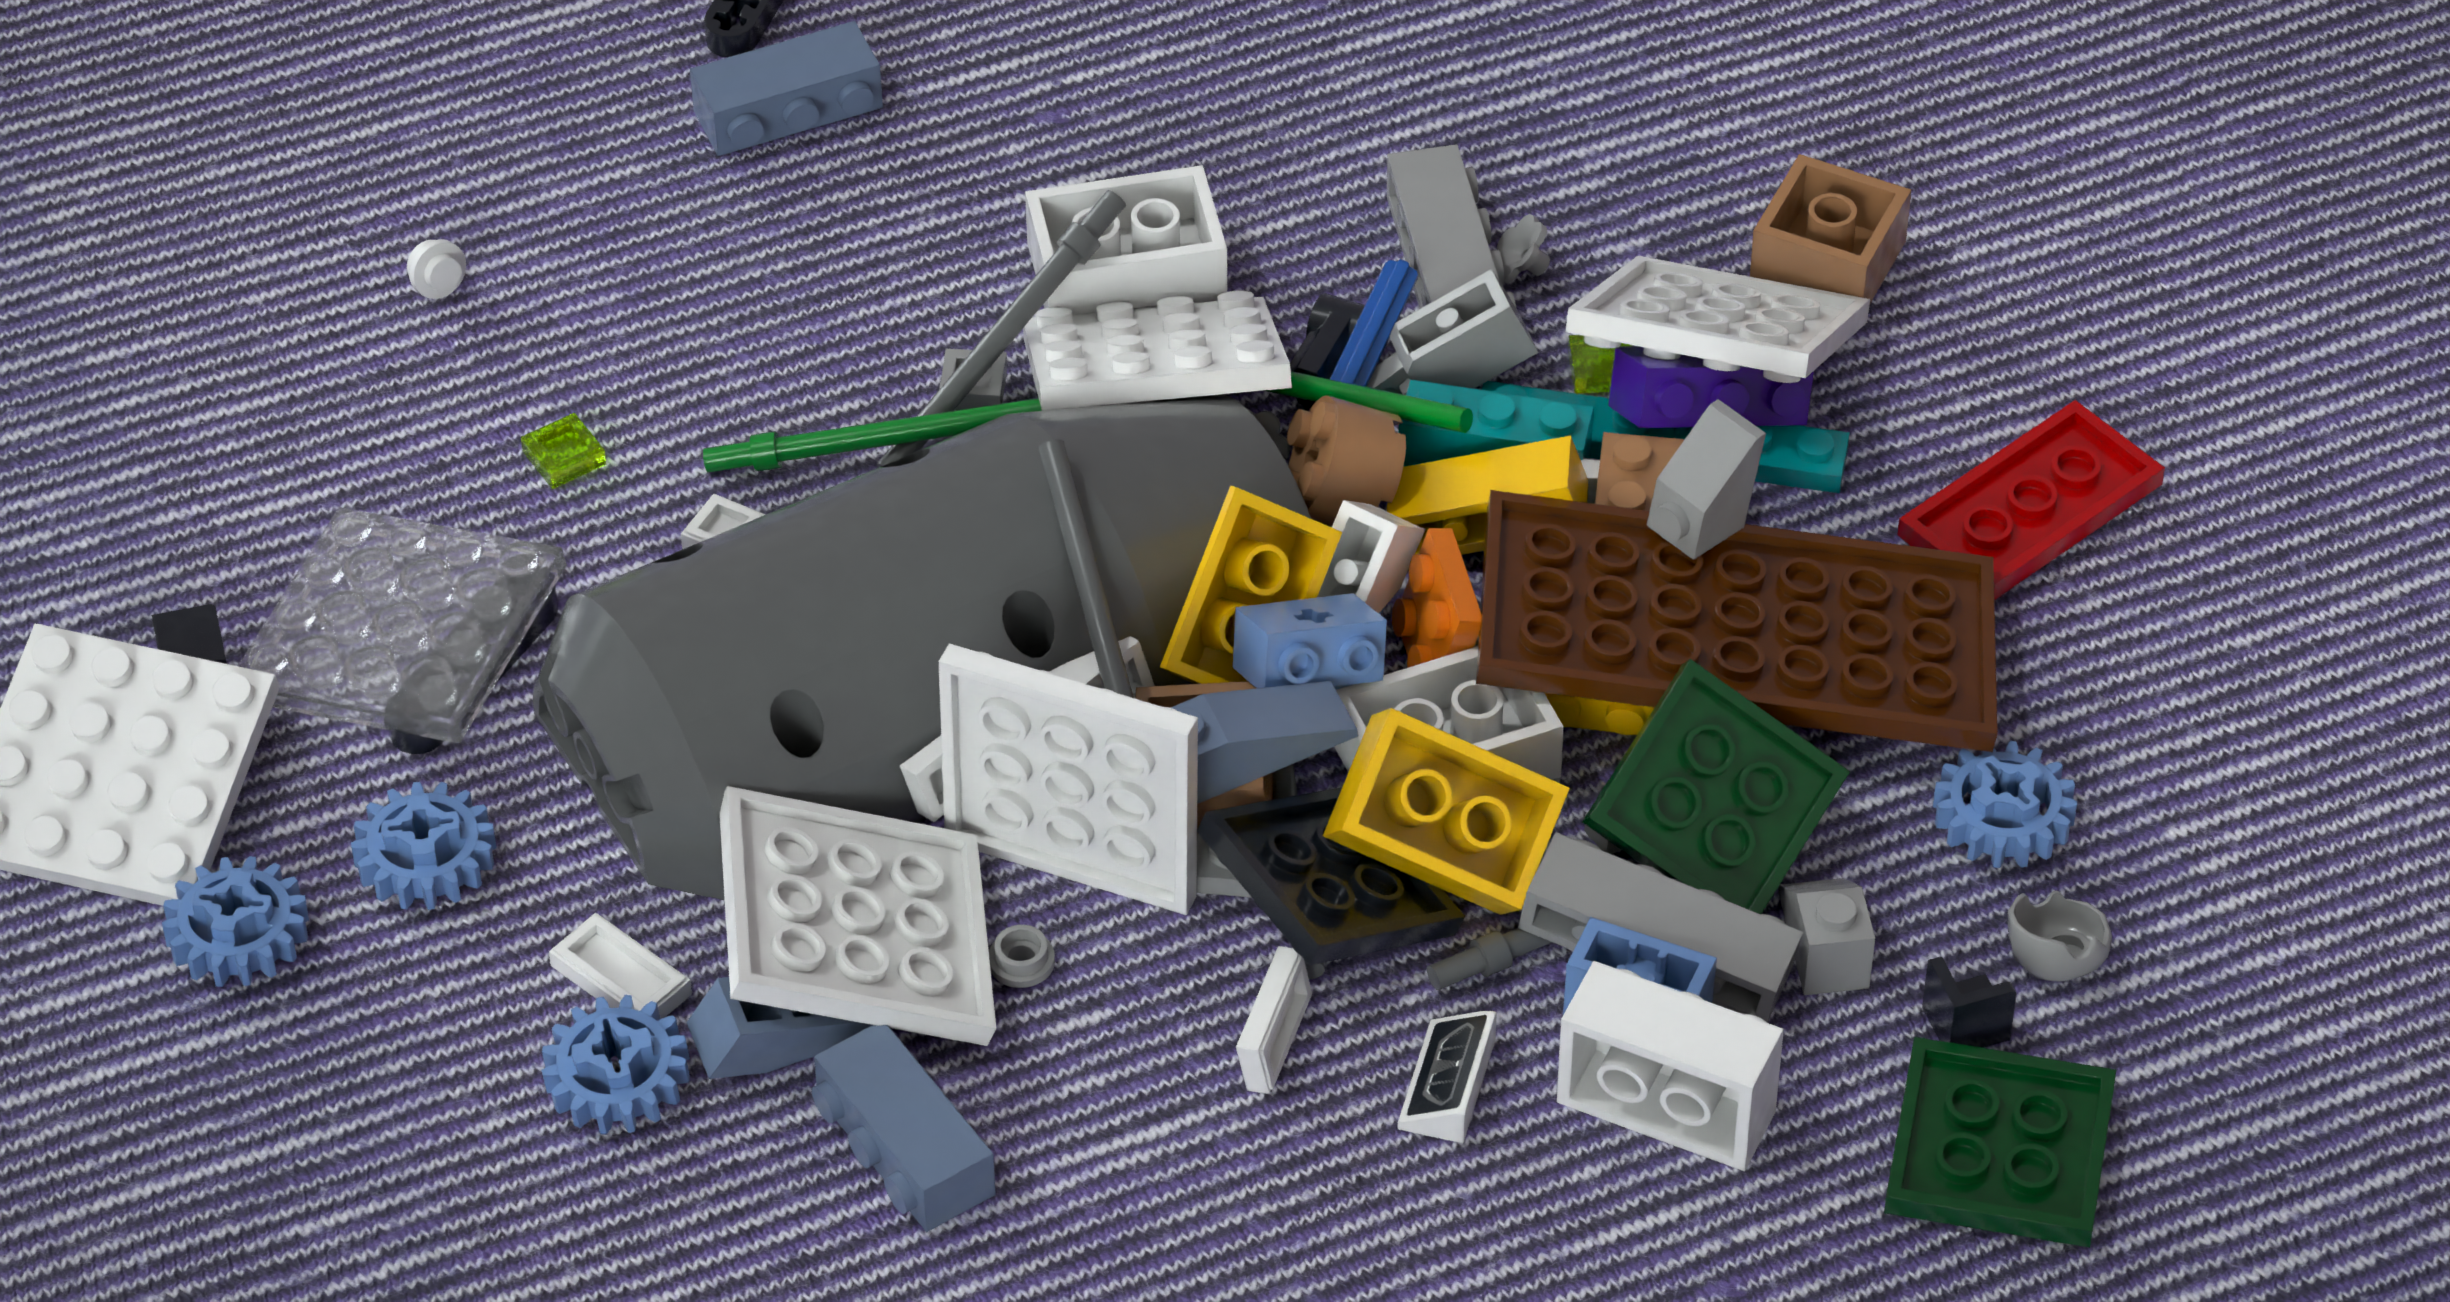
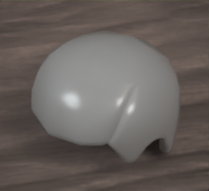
M2052 891L2044 902L2032 905L2030 904L2029 897L2022 893L2016 897L2008 910V936L2014 958L2035 978L2056 982L2074 980L2097 970L2108 958L2112 943V933L2107 917L2088 902L2065 899L2059 891Z

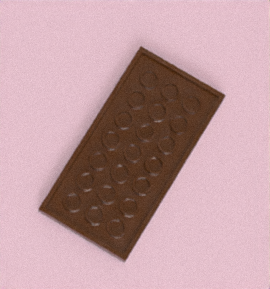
M1490 490L1486 515L1480 610L1482 619L1479 630L1476 684L1655 707L1681 665L1692 659L1784 725L1993 752L1998 734L1993 557L1745 524L1744 528L1693 560L1647 526L1650 511Z

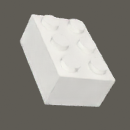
M1203 165L1025 191L1027 244L1035 274L1041 270L1059 248L1057 240L1072 222L1080 223L1107 190L1116 193L1126 203V207L1098 239L1101 244L1098 250L1085 265L1078 263L1043 304L1044 309L1065 307L1072 310V315L1096 313L1097 306L1108 302H1128L1133 305V308L1155 307L1158 300L1173 296L1190 297L1193 299V303L1218 301L1217 296L1227 292V246Z
M1477 646L1383 675V681L1353 684L1337 689L1339 697L1357 728L1358 737L1334 747L1349 772L1371 715L1393 708L1554 780L1561 777L1564 726L1546 695L1542 692L1476 684Z
M1593 961L1561 1018L1557 1103L1745 1171L1776 1112L1784 1029L1769 1024L1755 1015L1741 1014L1705 1001L1696 994L1680 992L1641 978L1632 971L1616 969Z

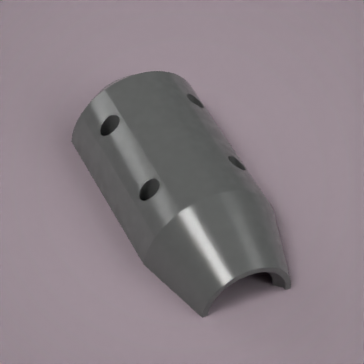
M1223 394L1003 415L570 596L566 601L534 686V715L581 785L586 783L589 785L596 799L599 812L648 885L725 900L720 810L727 786L919 823L928 818L917 812L900 765L941 735L939 660L949 643L1048 672L1094 651L1040 455L1039 446L1041 444L1056 439L1064 441L1118 641L1130 636L1140 642L1154 686L1194 684L1160 668V665L1230 485L1311 519L1294 476L1270 435L1246 407L1230 396Z

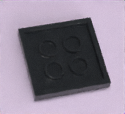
M1342 787L1207 811L1197 829V833L1217 855L1219 861L1229 869L1254 899L1256 905L1265 912L1291 943L1293 949L1302 956L1308 965L1455 936L1465 918V915L1442 889L1323 837Z

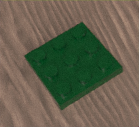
M1689 659L1681 665L1582 823L1642 865L1653 867L1662 875L1698 890L1704 889L1715 892L1724 900L1761 915L1850 771L1692 659Z
M1914 1037L1884 1213L2090 1248L2117 1070Z

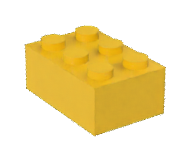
M1389 708L1371 715L1323 837L1502 915L1522 910L1526 892L1539 867L1570 788L1400 711Z

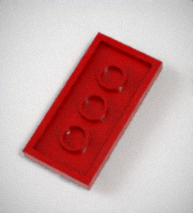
M2074 400L1900 517L1897 536L1914 547L1993 557L1994 600H1996L2163 484L2165 467L2078 401Z

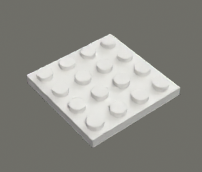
M1636 256L1568 308L1565 332L1584 336V342L1594 347L1617 348L1621 346V343L1644 347L1643 353L1652 358L1674 360L1680 358L1682 354L1702 358L1703 365L1710 369L1737 371L1740 369V366L1764 370L1763 376L1769 380L1795 383L1799 382L1801 377L1806 378L1867 323L1870 299Z
M1229 291L1219 294L1217 296L1218 301L1193 303L1192 298L1185 296L1166 297L1158 300L1157 306L1133 308V305L1128 302H1108L1097 306L1096 313L1072 315V310L1065 307L1045 308L1037 311L1036 317L1031 318L1023 328L1024 343L1042 411L1292 388L1290 362L1264 297H1254V294L1248 291Z
M35 623L0 708V870L161 906L164 905L165 900L178 899L175 884L179 880L194 884L198 881L196 867L202 865L209 871L211 869L280 688L275 674Z
M949 643L939 660L944 828L976 834L978 850L981 853L1187 915L1196 898L1198 717L1179 712L1173 708L1162 707L1121 695L1109 689H1101L1057 676L1048 671L1037 670L993 657L988 653L973 651Z
M726 787L720 810L730 999L876 1026L888 1025L892 1029L988 1046L996 1030L976 834L746 789Z

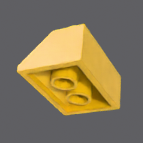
M1230 485L1160 668L1194 684L1247 681L1233 668L1236 607L1317 598L1342 532Z

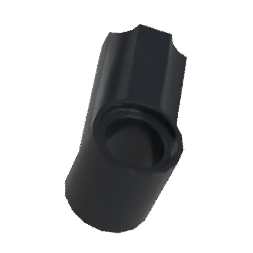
M1321 294L1310 313L1306 338L1290 363L1291 371L1330 379L1365 305L1331 294ZM1296 398L1299 404L1310 408L1315 403L1314 401Z

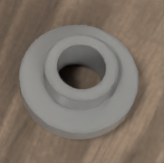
M1010 926L998 934L989 949L990 970L995 979L1004 985L1015 988L1035 986L1046 980L1054 969L1055 954L1053 946L1045 935L1033 926Z

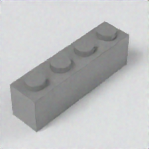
M1458 145L1387 154L1386 197L1405 261L1418 273L1414 292L1419 309L1490 269L1494 271L1500 283L1504 285V268L1500 251L1498 249L1490 250L1488 245L1491 243V226L1487 209H1477L1476 206L1479 197L1476 173L1473 167H1464ZM1507 292L1508 296L1510 297L1511 301L1516 307L1513 293Z
M1555 832L1526 892L1518 926L1521 930L1574 951L1590 917L1716 957L1717 963L1712 1003L1741 1014L1755 1015L1767 1023L1793 968L1803 935L1802 931L1786 925L1777 917L1766 914L1760 915L1724 900L1715 892L1704 889L1698 890L1662 875L1653 867L1642 864L1636 865L1602 851L1591 842L1575 840Z

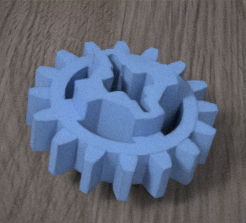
M2009 741L2005 752H1996L1994 748L1993 752L1981 751V755L1977 757L1970 751L1962 749L1958 754L1957 765L1945 763L1942 767L1941 781L1936 782L1933 807L1936 808L1935 825L1936 828L1948 829L1947 844L1950 847L1963 843L1968 844L1967 859L1971 861L1979 858L1982 853L1992 855L1991 861L1995 868L2001 867L2005 857H2014L2016 863L2021 868L2028 867L2029 853L2035 852L2038 856L2047 860L2052 856L2053 843L2065 845L2068 842L2070 826H2074L2077 801L2073 799L2075 783L2073 780H2061L2063 765L2059 761L2043 765L2041 763L2042 750L2037 747L2030 751L2027 756L2018 754L2016 741ZM1968 792L1971 795V801L1965 806L1963 797ZM2045 803L2047 812L2042 816L2039 813L2040 804Z
M413 782L411 795L404 797L392 788L387 791L388 805L383 807L370 802L366 806L368 821H355L354 832L356 841L351 842L354 865L358 868L361 884L363 887L374 885L376 897L381 902L390 898L394 893L397 894L401 909L407 910L415 898H424V904L428 910L435 909L437 897L441 895H446L454 903L461 901L459 887L465 884L478 889L482 885L480 870H492L494 867L492 850L496 849L493 823H489L486 806L484 804L473 806L471 792L467 790L458 793L455 797H450L447 783L440 782L433 793H424L421 783Z
M249 856L242 868H233L230 859L224 857L220 861V871L211 873L207 868L200 865L195 868L198 880L196 883L191 884L179 880L175 884L178 899L165 900L164 902L166 920L162 922L166 946L171 948L173 962L176 966L188 963L191 978L194 980L200 979L208 971L213 972L215 985L218 987H223L230 975H239L243 986L251 985L252 972L258 970L272 978L277 975L274 961L279 958L284 961L294 962L297 959L294 943L307 942L308 933L305 922L309 921L305 895H300L298 880L295 876L282 878L281 867L277 863L268 866L264 871H259L256 857Z
M624 995L620 1001L619 1008H609L605 998L599 997L596 998V1012L588 1015L584 1010L576 1006L571 1009L574 1021L572 1027L555 1024L552 1027L555 1045H546L542 1048L545 1068L541 1071L546 1091L551 1093L554 1107L558 1114L571 1110L574 1126L578 1128L583 1127L593 1118L597 1119L600 1134L607 1135L614 1121H622L628 1133L635 1132L636 1117L644 1114L648 1119L656 1123L661 1120L658 1107L661 1101L673 1105L679 1103L680 1096L677 1084L689 1083L690 1079L687 1060L690 1057L685 1035L679 1034L677 1020L673 1015L660 1019L658 1005L653 1001L638 1011L634 1009L632 995ZM613 1056L618 1058L621 1071L618 1073L613 1068L611 1061Z

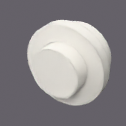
M444 239L426 240L413 249L407 261V272L413 288L424 297L430 299H439L451 294L462 282L466 271V259L463 251L454 243Z

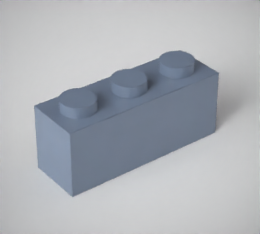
M855 21L690 68L694 113L717 156L883 108L880 64Z
M872 1025L814 1056L816 1086L812 1087L811 1092L818 1111L828 1123L835 1121L839 1123L847 1133L849 1145L859 1163L865 1168L873 1166L884 1179L885 1189L896 1209L902 1214L910 1211L926 1233L996 1195L994 1156L992 1151L888 1025Z

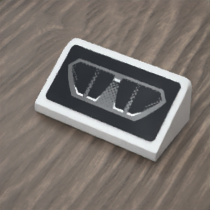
M1479 1011L1432 1019L1430 1021L1398 1120V1130L1464 1143L1496 1040L1497 1012Z

